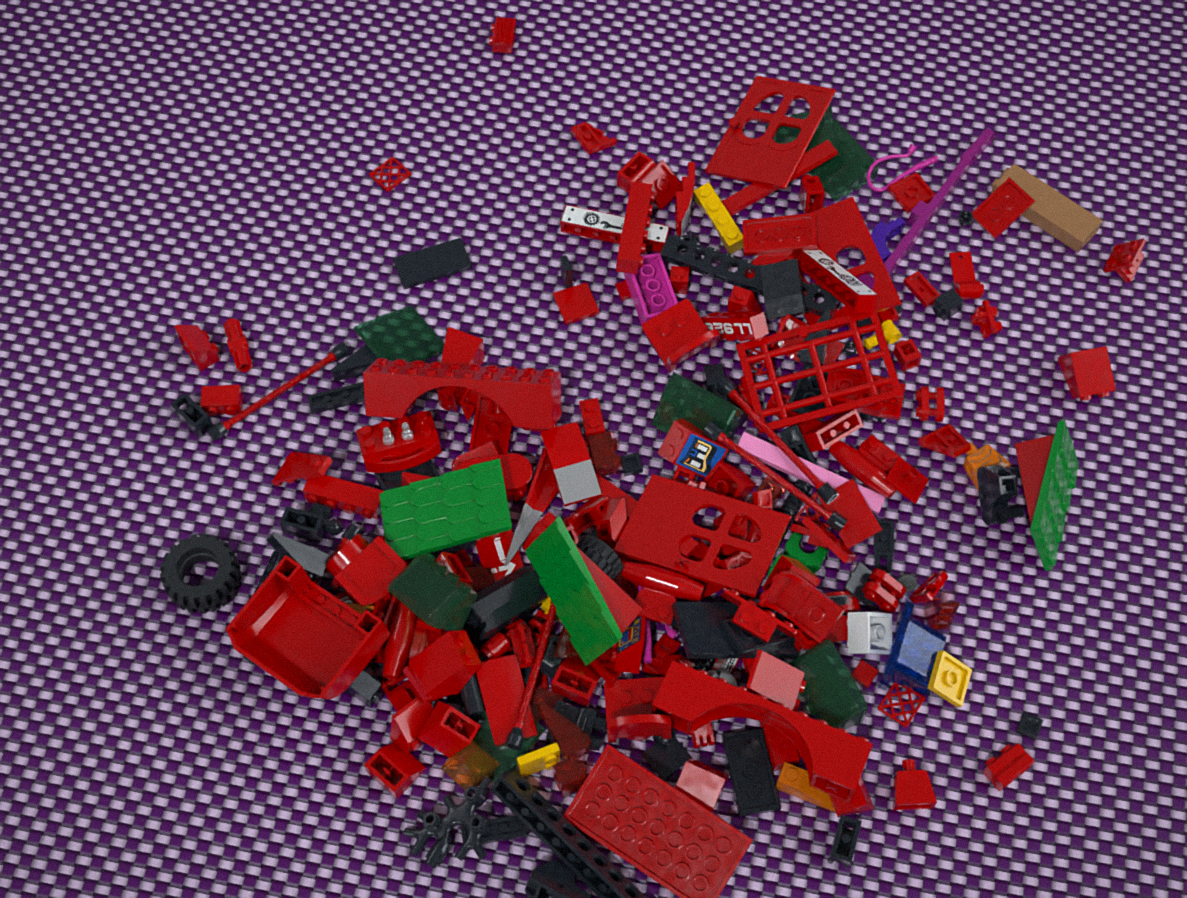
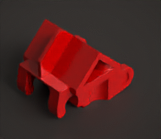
M403 671L399 680L380 682L387 698L396 711H399L419 696L409 679L390 691V688L407 678Z

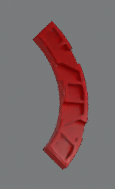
M771 489L752 492L754 505L772 510ZM753 522L745 541L756 543L761 539L762 535ZM738 550L732 556L720 561L721 568L735 569L748 564L752 557L750 554Z

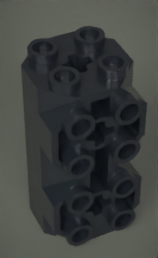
M523 566L460 602L457 613L458 615L462 614L461 619L464 622V630L471 638L478 642L488 641L496 633L502 632L506 626L516 620L529 618L535 609L541 607L542 603L547 599V593L539 581L541 578L534 567Z

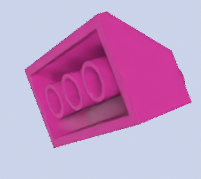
M660 253L643 255V266L639 267L638 274L623 272L641 326L644 322L678 303Z

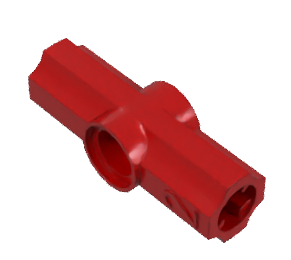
M228 319L223 324L231 356L234 358L238 372H248L253 368V363L248 352L250 350L246 337L243 335L239 319Z

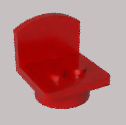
M689 299L682 300L644 322L641 326V330L669 373L676 369L678 363L688 360L708 346L710 349L717 346L720 337L717 329L708 330Z
M359 533L334 555L325 568L334 576L329 586L333 592H336L342 586L363 607L383 599L395 588L404 573L406 563L379 535L369 543Z
M664 677L616 680L612 685H608L605 681L604 694L608 743H616V738L641 741L662 735L663 739H671V716L652 714V704Z

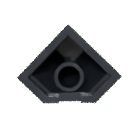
M369 664L345 690L371 708L383 697L382 685Z

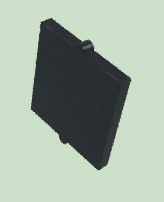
M859 562L854 571L849 574V579L844 589L866 607L872 609L875 602L867 599L862 591L866 582L871 581L869 577L872 571Z
M672 736L673 740L669 742V747H662V745H666L658 741L659 744L655 743L642 754L651 765V770H655L664 781L684 766L687 760L692 758L683 748V743H679L674 736Z

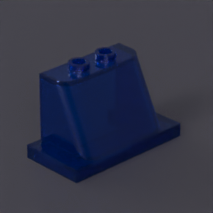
M906 601L878 688L886 691L889 682H895L912 688L914 691L929 695L931 690L928 689V684L937 652L943 651L947 637L912 617L911 614L915 603Z

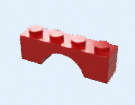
M607 496L588 500L562 520L575 545L579 542L577 536L580 533L596 525L598 516L607 500H609Z

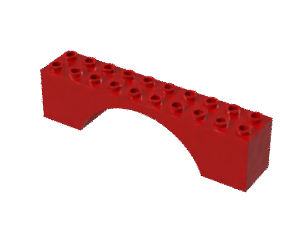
M378 358L363 372L366 416L403 418L415 405L417 398L423 393L438 387L460 386L481 392L494 400L507 413L514 427L553 429L561 417V372H555L553 369L540 371L535 368L517 369L514 366L498 368L496 365L479 367L478 364L463 366L460 363L448 365L442 364V362L424 363L421 360L406 362L404 359L387 361L386 358Z
M672 660L652 704V714L671 716V728L691 735L697 729L710 722L737 717L757 720L775 728L786 736L799 751L807 769L809 786L850 803L873 746L868 739L862 736L855 737L843 728L831 727L824 720L812 719L802 711L795 712L788 709L783 703L771 702L764 695L752 694L742 686L735 687L728 684V681L718 677L716 679L711 677L706 671L692 669L682 661L675 662Z

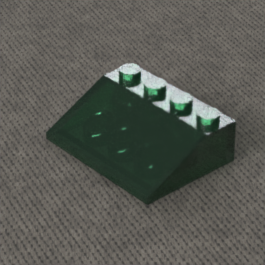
M835 119L820 128L813 135L805 153L826 140H829L837 150L838 155L808 171L811 176H819L824 190L836 202L867 184V173L875 160ZM879 164L871 172V181L877 177Z
M673 372L664 388L651 425L668 434L673 422L683 418L702 431L710 421H713L724 430L723 433L729 438L743 410Z

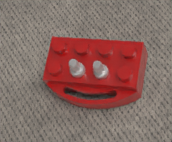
M420 411L411 416H404L392 421H382L379 424L363 426L361 429L356 430L367 472L386 473L409 469L429 461L442 452L430 411Z

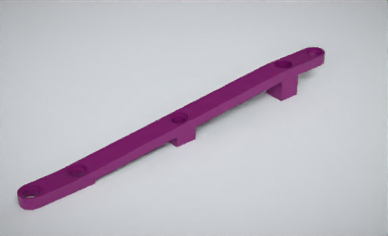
M987 128L964 152L956 168L929 204L920 201L911 210L908 222L912 224V227L884 263L889 276L898 267L973 162L992 142L996 134L994 131ZM864 274L856 277L873 290L874 278L872 276Z

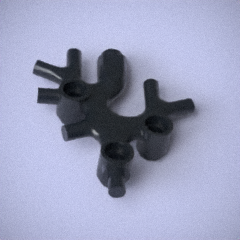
M484 777L479 785L468 787L464 792L465 801L459 805L454 803L450 795L445 796L442 800L448 811L447 815L443 818L435 812L426 813L420 810L417 813V817L423 821L424 827L422 829H404V836L417 839L410 853L417 857L431 836H435L436 842L426 854V860L424 861L435 869L441 865L449 852L451 830L457 825H462L467 830V837L455 857L462 861L469 850H474L480 860L484 859L487 854L481 846L480 837L488 834L490 825L481 815H474V810L484 804L487 793L485 790L491 781Z

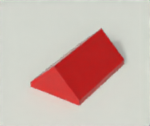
M862 776L850 803L829 795L837 817L874 809Z

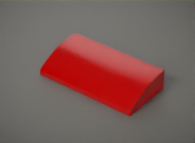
M516 654L481 662L482 665L476 671L493 740L497 747L504 746L506 737L513 728L514 722H516L524 697L525 684ZM530 703L523 723L524 739L538 735Z

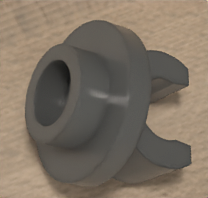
M900 572L897 581L906 588V592L913 591L917 587L915 574L911 573L910 575Z

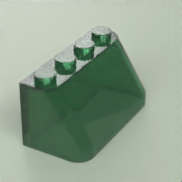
M429 553L419 554L391 580L387 588L393 596L428 625L438 629L455 631L462 630L478 596L472 590L471 585L459 580L460 577L457 574L449 572L446 565L437 562L435 557Z
M830 639L818 643L789 662V665L805 673L803 680L807 682L803 693L799 692L801 697H805L807 709L811 715L814 714L816 719L826 721L831 727L843 729L850 728L864 721L868 711L866 701Z

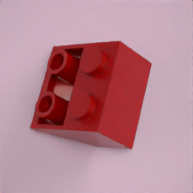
M638 151L617 172V186L629 193L631 182H639L656 165L655 162Z
M569 655L560 664L551 682L552 692L589 708L603 678L590 664L586 666L582 660Z
M438 701L417 738L450 758L471 744L481 725L452 706Z
M394 742L380 748L364 764L366 772L396 799L426 770V767L410 753L406 755Z

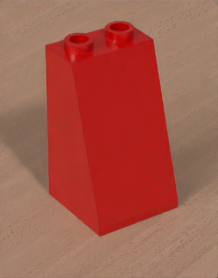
M448 327L441 359L442 364L460 363L463 366L478 364L481 367L485 360L483 339ZM438 387L439 405L445 410L457 412L466 387Z

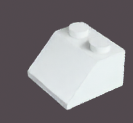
M848 612V654L892 655V614Z

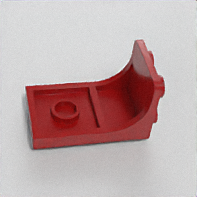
M787 314L786 317L783 316L778 324L780 328L773 335L797 329L800 326H808V324ZM796 337L770 344L769 347L778 349L801 343L805 338ZM839 341L827 343L824 365L836 362L845 344ZM798 351L785 354L801 363L800 358H797Z
M795 571L777 572L771 580L772 585L761 594L759 605L779 612L817 642L823 643L845 609Z

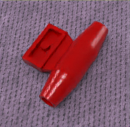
M870 435L860 445L859 450L840 440L830 446L828 452L846 471L865 486L888 499L897 491L884 479L887 476L886 472L890 471L899 455L875 436Z
M626 562L622 572V578L643 587L637 593L635 602L642 608V611L637 616H646L648 620L671 626L674 617L671 606L676 602L675 598L700 601L704 589L703 584L683 574L649 564Z
M403 597L391 622L389 630L391 635L386 642L383 663V677L389 680H399L407 659L411 660L434 642L435 630L416 627L418 601L413 598Z

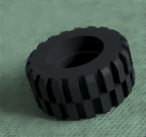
M194 534L190 535L189 539L185 540L183 538L179 540L180 543L178 545H172L170 547L171 552L166 553L163 557L165 562H162L160 566V579L169 598L174 604H177L178 608L182 610L187 609L189 613L199 611L200 614H205L210 609L212 612L218 610L217 607L220 605L224 607L228 604L227 600L229 598L233 599L236 595L234 590H238L241 583L239 580L242 578V573L236 555L226 541H220L219 537L212 535L210 538L208 534H201L200 537ZM208 561L219 565L215 577L208 583L200 586H190L184 583L187 571L195 564Z

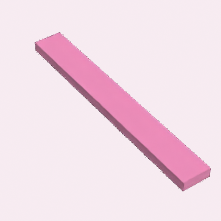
M743 432L738 443L741 448L749 452L757 460L815 486L780 448ZM799 457L818 479L824 483L828 482L834 489L849 481ZM857 484L873 514L878 515L885 496Z

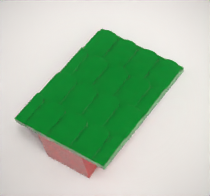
M1065 420L1058 421L1056 432L1053 435L1015 444L1031 524L1030 532L1045 571H1050L1056 566L1059 542H1062L1066 512L1070 510L1072 489L1076 487L1079 465Z
M500 458L470 465L468 468L412 482L409 485L379 493L385 542L402 560L473 540L504 537L505 531L512 528Z
M560 515L526 549L529 561L541 578L539 580L556 607L559 619L571 636L569 640L587 666L623 637L622 633L642 611V608L574 544Z

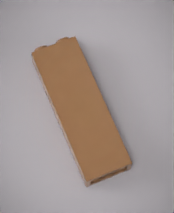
M1015 163L1010 168H1006L1001 178H996L991 185L993 188L992 194L1010 177L1035 200V203L1021 216L1076 252H1079L1098 232L1103 220Z

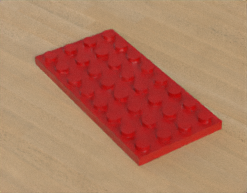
M607 744L563 815L575 827L680 898H719L753 842L752 838L610 744Z

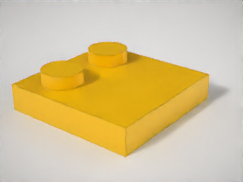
M944 650L938 651L928 689L955 707L963 706L972 669Z
M556 742L518 757L519 773L526 777L544 769L548 771L556 768L560 764V749Z

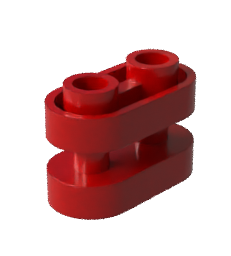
M920 386V389H916L915 400L919 401V406H916V417H919V421H928L929 416H934V422H943L945 414L944 387H935L934 392H929V386ZM929 400H934V408H929Z
M873 569L869 577L871 581L866 582L862 589L864 596L878 604L882 611L886 613L895 612L899 606L897 599L903 598L906 588L885 571Z

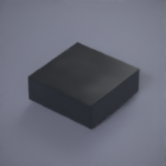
M638 453L619 458L624 477L643 473Z
M1023 712L1016 733L1036 741L1043 720Z

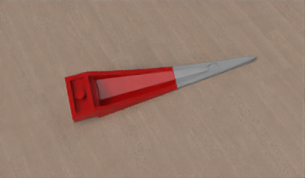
M544 446L504 566L509 564L558 492Z

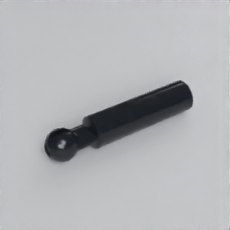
M450 616L444 623L446 633L448 631L464 629V622L458 616ZM475 672L460 691L466 716L469 718L478 717L486 713Z

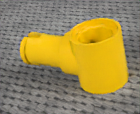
M887 320L881 324L886 342L889 345L901 338L902 334L892 320ZM875 334L863 341L868 350L879 345Z

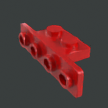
M725 589L722 592V597L739 606L731 622L767 643L775 628L790 637L796 635L797 630L794 629L793 624L785 620L783 622L780 621L769 610L763 611L758 608L756 602L749 599L746 601L740 597V593L733 589Z

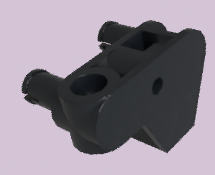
M1001 465L983 466L978 469L977 480L982 520L986 525L1004 524L1009 519L1022 518L1024 516V508L1021 505L1008 506V502L1018 493L1016 480L1020 476L1018 467L1004 468Z
M558 860L534 868L531 871L525 888L526 898H591L588 892L574 885L573 871Z

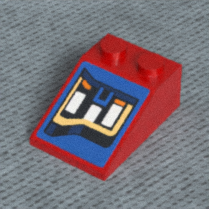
M682 418L673 422L657 454L679 467L706 478L719 460L724 461L730 448L718 440L713 441L702 433L701 429Z

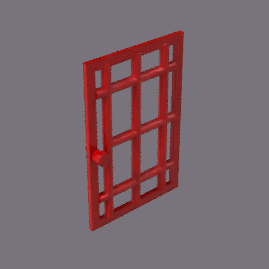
M876 308L874 312L854 313L762 337L760 341H747L736 344L754 411L764 422V417L775 414L780 416L781 420L766 423L772 430L900 398L904 395ZM871 319L872 324L857 327L856 321ZM849 324L850 330L768 350L767 345L796 337L805 338L811 333ZM875 331L880 350L866 354L860 335ZM853 337L858 356L821 366L815 346ZM758 347L761 349V353L747 356L745 352L746 350ZM804 349L809 350L814 368L776 377L771 358ZM883 357L889 377L874 381L868 361ZM764 360L769 379L754 383L749 364ZM861 363L866 383L833 392L828 391L823 373ZM816 375L821 395L784 404L779 384ZM891 384L892 391L878 394L876 388ZM771 387L777 406L762 410L756 390ZM869 390V397L835 406L832 404V399ZM821 402L825 404V408L789 418L786 411ZM759 427V433H760V434H761V433H765V432H763V430L760 429V427Z

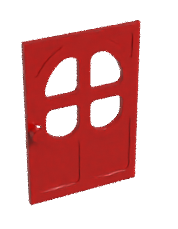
M756 76L735 116L729 120V127L708 163L705 173L786 189L834 97L836 89ZM770 96H784L777 111L773 114L754 110L761 101ZM801 98L807 101L810 113L806 119L785 116L793 100ZM750 120L770 123L761 137L748 138L743 134V129ZM780 126L801 129L798 137L792 142L779 144L773 140Z
M850 197L810 212L816 215L817 249L809 250H821L838 263L836 256L842 249H859L865 256V263L847 271L855 277L867 273L874 276L873 291L878 294L875 305L877 313L901 305L902 302L854 198ZM801 254L797 257L798 264H799V260H800ZM799 268L800 276L803 282L810 284L806 282L803 276V271ZM844 305L843 308L836 310L833 319L854 314V312ZM809 312L804 314L808 325L816 324L821 316ZM841 325V326H837V327H834V328H830V331H831V330H834V329H837V328H839V327L845 326V325Z
M652 474L614 551L616 554L729 590L733 589L738 593L755 598L792 516ZM705 507H713L725 512L719 528L715 531L695 525L692 520L694 514ZM743 516L751 520L758 527L762 535L761 539L756 543H751L729 536L728 533L736 517ZM687 537H697L709 541L711 545L704 559L697 562L681 555L679 551L681 541ZM723 547L748 553L752 557L748 564L735 569H718L714 567V562Z

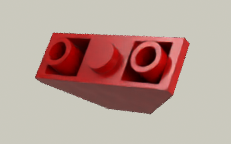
M625 498L607 500L596 520L598 539L605 542L612 549L615 548L627 524Z

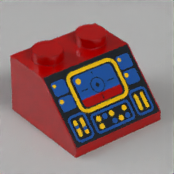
M640 616L633 620L622 633L623 637L612 646L611 662H615L614 671L639 674L645 638L646 616Z

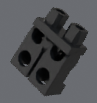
M557 700L546 735L547 744L551 745L557 742L559 747L578 750L584 753H588L589 750L600 751L603 740L600 737L593 736L594 730L605 733L607 722L606 719L597 715V711L577 708Z

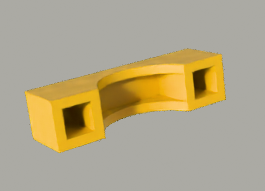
M708 182L693 190L696 203L703 214L705 213L713 223L727 252L733 254L742 249L743 234L710 183Z

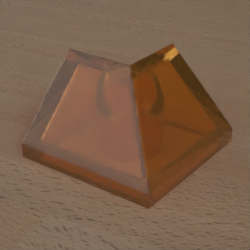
M472 740L470 745L450 757L441 769L466 790L470 786L479 785L484 777L488 778L499 763L478 743Z

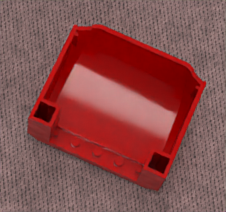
M287 555L283 557L225 628L236 651L299 696L313 699H333L343 693L364 670L391 635L380 618L368 610H365L361 615L311 581L302 565Z

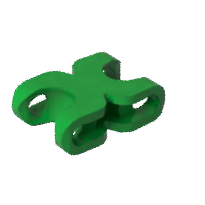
M794 532L785 545L784 554L781 555L800 561L812 573L817 572L827 556L828 549L820 546L814 553H804L799 547L802 535ZM781 555L777 556L771 568L769 569L768 577L770 576L772 570L774 569Z

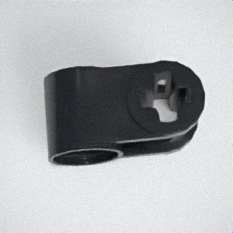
M553 637L547 643L539 669L540 673L550 679L555 676L565 651V643L561 638Z

